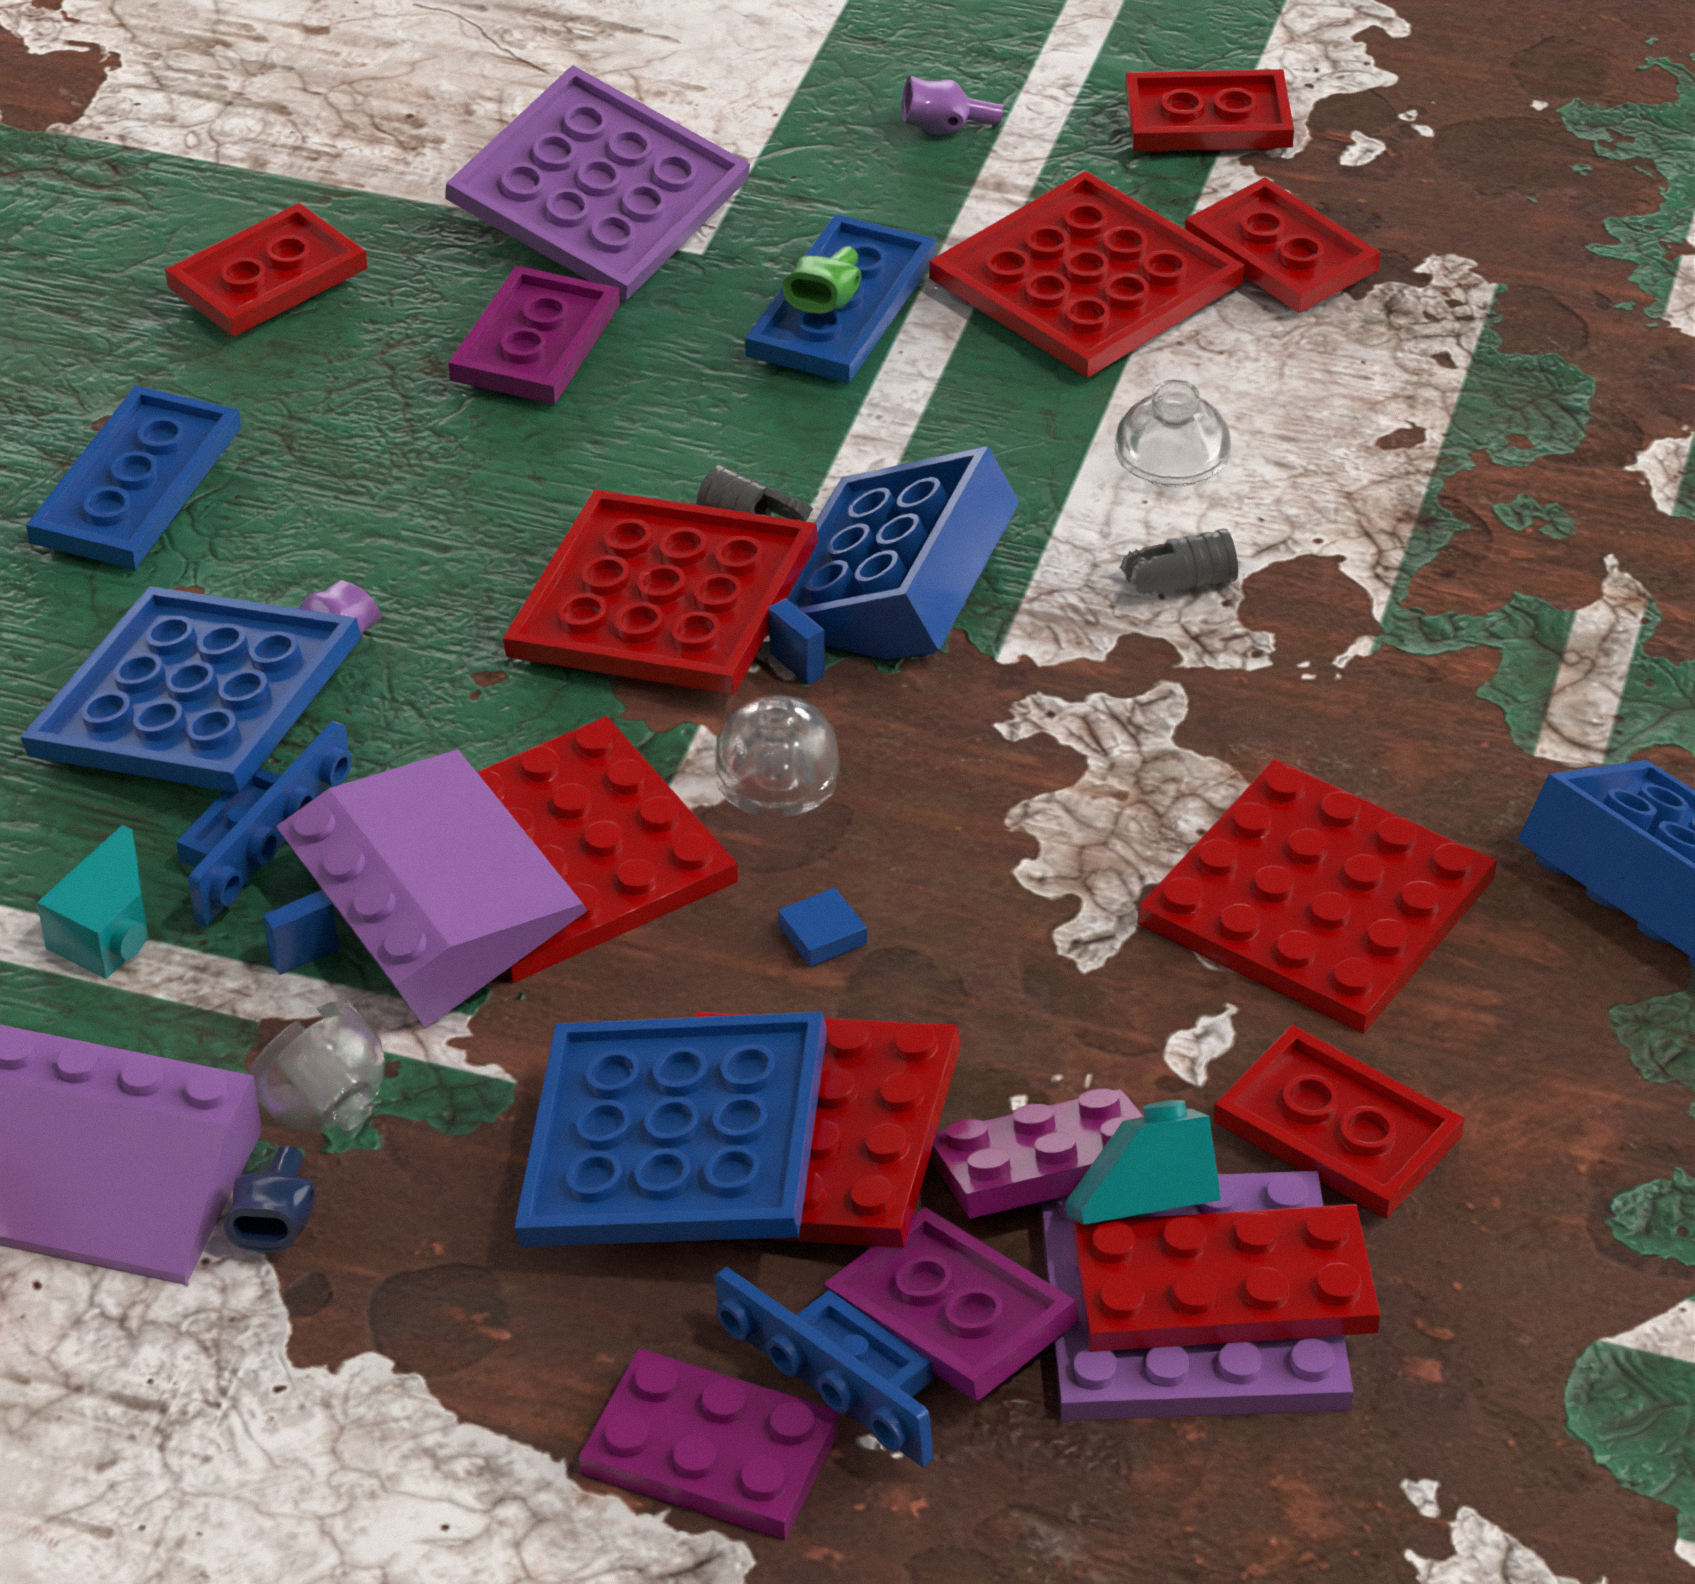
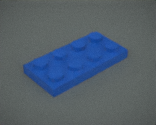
M835 214L805 256L830 258L842 247L848 246L853 248L858 254V263L855 266L861 271V281L858 290L843 309L817 314L799 310L789 304L785 299L782 286L745 337V355L770 362L776 366H785L819 375L826 379L850 383L929 269V260L937 256V239Z
M135 385L26 524L29 543L136 570L241 429L239 409Z

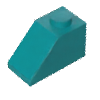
M121 825L37 902L46 949L105 979L115 972L126 960L135 957L144 943L149 940L133 830L124 825Z
M1169 1100L1143 1106L1144 1117L1123 1120L1065 1201L1067 1216L1084 1225L1221 1200L1209 1115L1194 1109H1186L1184 1100Z

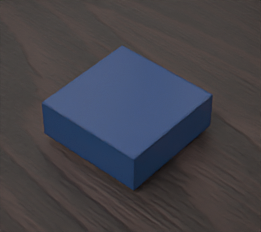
M787 599L770 606V654L807 685L824 677V629Z
M835 887L778 910V927L809 967L867 944V927Z
M323 890L263 915L269 961L279 975L339 950L333 903Z

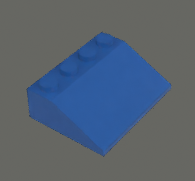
M989 446L841 477L815 521L818 543L787 598L788 601H791L824 629V643L826 647L885 660L913 655L915 657H925L939 651L1019 504L1018 498Z
M1648 760L1549 773L1517 841L1537 853L1536 861L1544 868L1560 875H1569L1586 886V894L1593 901L1608 908L1620 909L1637 920L1636 926L1638 930L1647 937L1658 942L1671 943L1688 954V962L1695 968V790Z

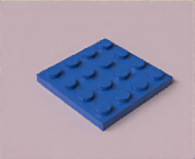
M149 586L23 733L21 740L27 756L239 793L361 639L362 635L357 618Z
M823 1011L556 1023L514 1226L520 1247L799 1237L827 1036Z

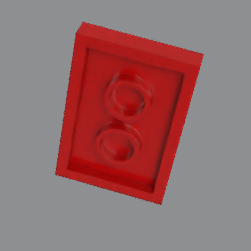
M1283 69L1126 72L1125 96L1133 151L1164 153L1169 150L1216 152L1222 149L1268 151L1274 148H1293L1294 125Z
M1266 177L1185 219V230L1244 264L1245 278L1297 313L1310 308L1379 270L1380 251Z
M299 202L166 268L165 273L168 288L234 337L368 268L366 251Z
M1292 1024L1215 1103L1213 1122L1300 1171H1318L1321 1183L1387 1219L1462 1137L1465 1118Z

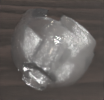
M778 694L759 696L743 702L729 714L716 738L714 760L717 788L729 803L747 813L761 815V807L781 808L782 817L796 816L817 808L834 793L837 786V774L840 769V757L835 730L817 706L802 698Z
M340 1000L329 1002L316 1008L324 1019L314 1023L307 1029L303 1027L298 1019L287 1026L265 1046L248 1072V1075L254 1076L256 1083L255 1094L258 1105L279 1125L302 1134H321L330 1132L338 1127L342 1131H349L359 1126L373 1112L375 1104L372 1100L377 1095L383 1082L386 1065L379 1036L354 1003Z

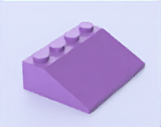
M458 749L329 788L276 826L320 889L324 891L335 909L425 1029L587 911L580 899Z
M0 1025V1245L187 1285L229 1200L236 1178L240 1177L262 1133L254 1076Z

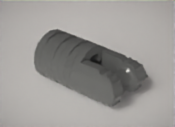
M723 465L715 466L705 476L700 486L696 503L701 506L771 516V513L774 512L787 519L807 521L814 509L801 500Z
M1225 528L1214 532H1202L1199 535H1187L1179 539H1167L1164 544L1143 547L1141 550L1135 549L1133 552L1129 551V554L1123 555L1122 564L1119 566L1126 575L1128 582H1133L1136 586V591L1138 593L1142 592L1144 595L1146 593L1151 595L1153 592L1162 593L1172 590L1183 592L1187 589H1198L1207 585H1219L1222 582H1234L1238 577V560L1235 545L1230 532Z

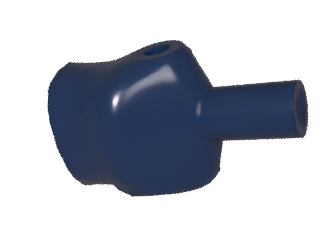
M293 1146L279 1148L268 1172L247 1174L236 1178L233 1187L232 1207L223 1221L225 1234L231 1243L239 1248L250 1251L278 1252L291 1247L295 1237L301 1234L314 1205L315 1187L314 1183L309 1179L297 1176L303 1162V1155L297 1148Z

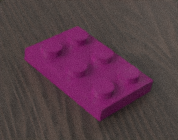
M516 265L448 362L450 381L524 397L532 401L556 404L619 308V288Z
M1093 1089L1084 1092L1078 1099L1050 1106L1030 1104L1016 1109L1012 1115L986 1121L967 1119L955 1122L947 1130L936 1133L929 1160L969 1219L1070 1195L1122 1121L1143 1117V1115L1122 1089Z
M926 1207L913 1215L905 1248L872 1246L823 1283L825 1292L828 1290L832 1291L931 1361L932 1373L976 1402L1079 1321L1077 1302L1074 1298Z
M638 1348L579 1455L580 1474L785 1541L840 1431V1413L826 1406Z

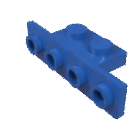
M332 721L281 776L258 768L239 793L224 791L176 842L179 860L196 867L188 878L195 923L206 927L225 906L231 905L236 900L241 888L258 869L272 861L279 846L285 841L277 829V825L327 789L341 785L344 782L352 763V757L348 750L346 726L344 724Z
M728 1267L723 1268L714 1275L718 1302L716 1314L721 1325L730 1336L739 1341L746 1340L770 1358L780 1372L788 1377L796 1376L820 1393L826 1404L837 1413H848L870 1429L875 1438L888 1450H899L922 1468L933 1460L929 1412L926 1407L912 1398L933 1381L931 1361L830 1290L795 1315Z

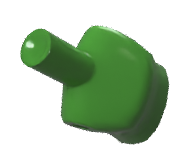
M846 246L842 247L830 258L823 256L801 257L798 260L795 271L787 275L783 281V293L786 301L793 307L808 313L823 314L832 310L843 309L858 290L861 281V271L855 266L858 263L857 252L853 248Z

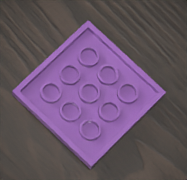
M572 65L446 183L445 199L588 281L618 287L619 298L626 302L748 180L750 163Z
M1318 1171L1218 1174L1221 1200L1118 1219L1323 1206ZM1070 1195L1039 1202L1047 1282L1076 1300L1079 1321L1053 1341L1061 1421L1351 1410L1353 1386L1344 1336L1089 1352L1073 1245V1224L1078 1221L1067 1216L1065 1203Z

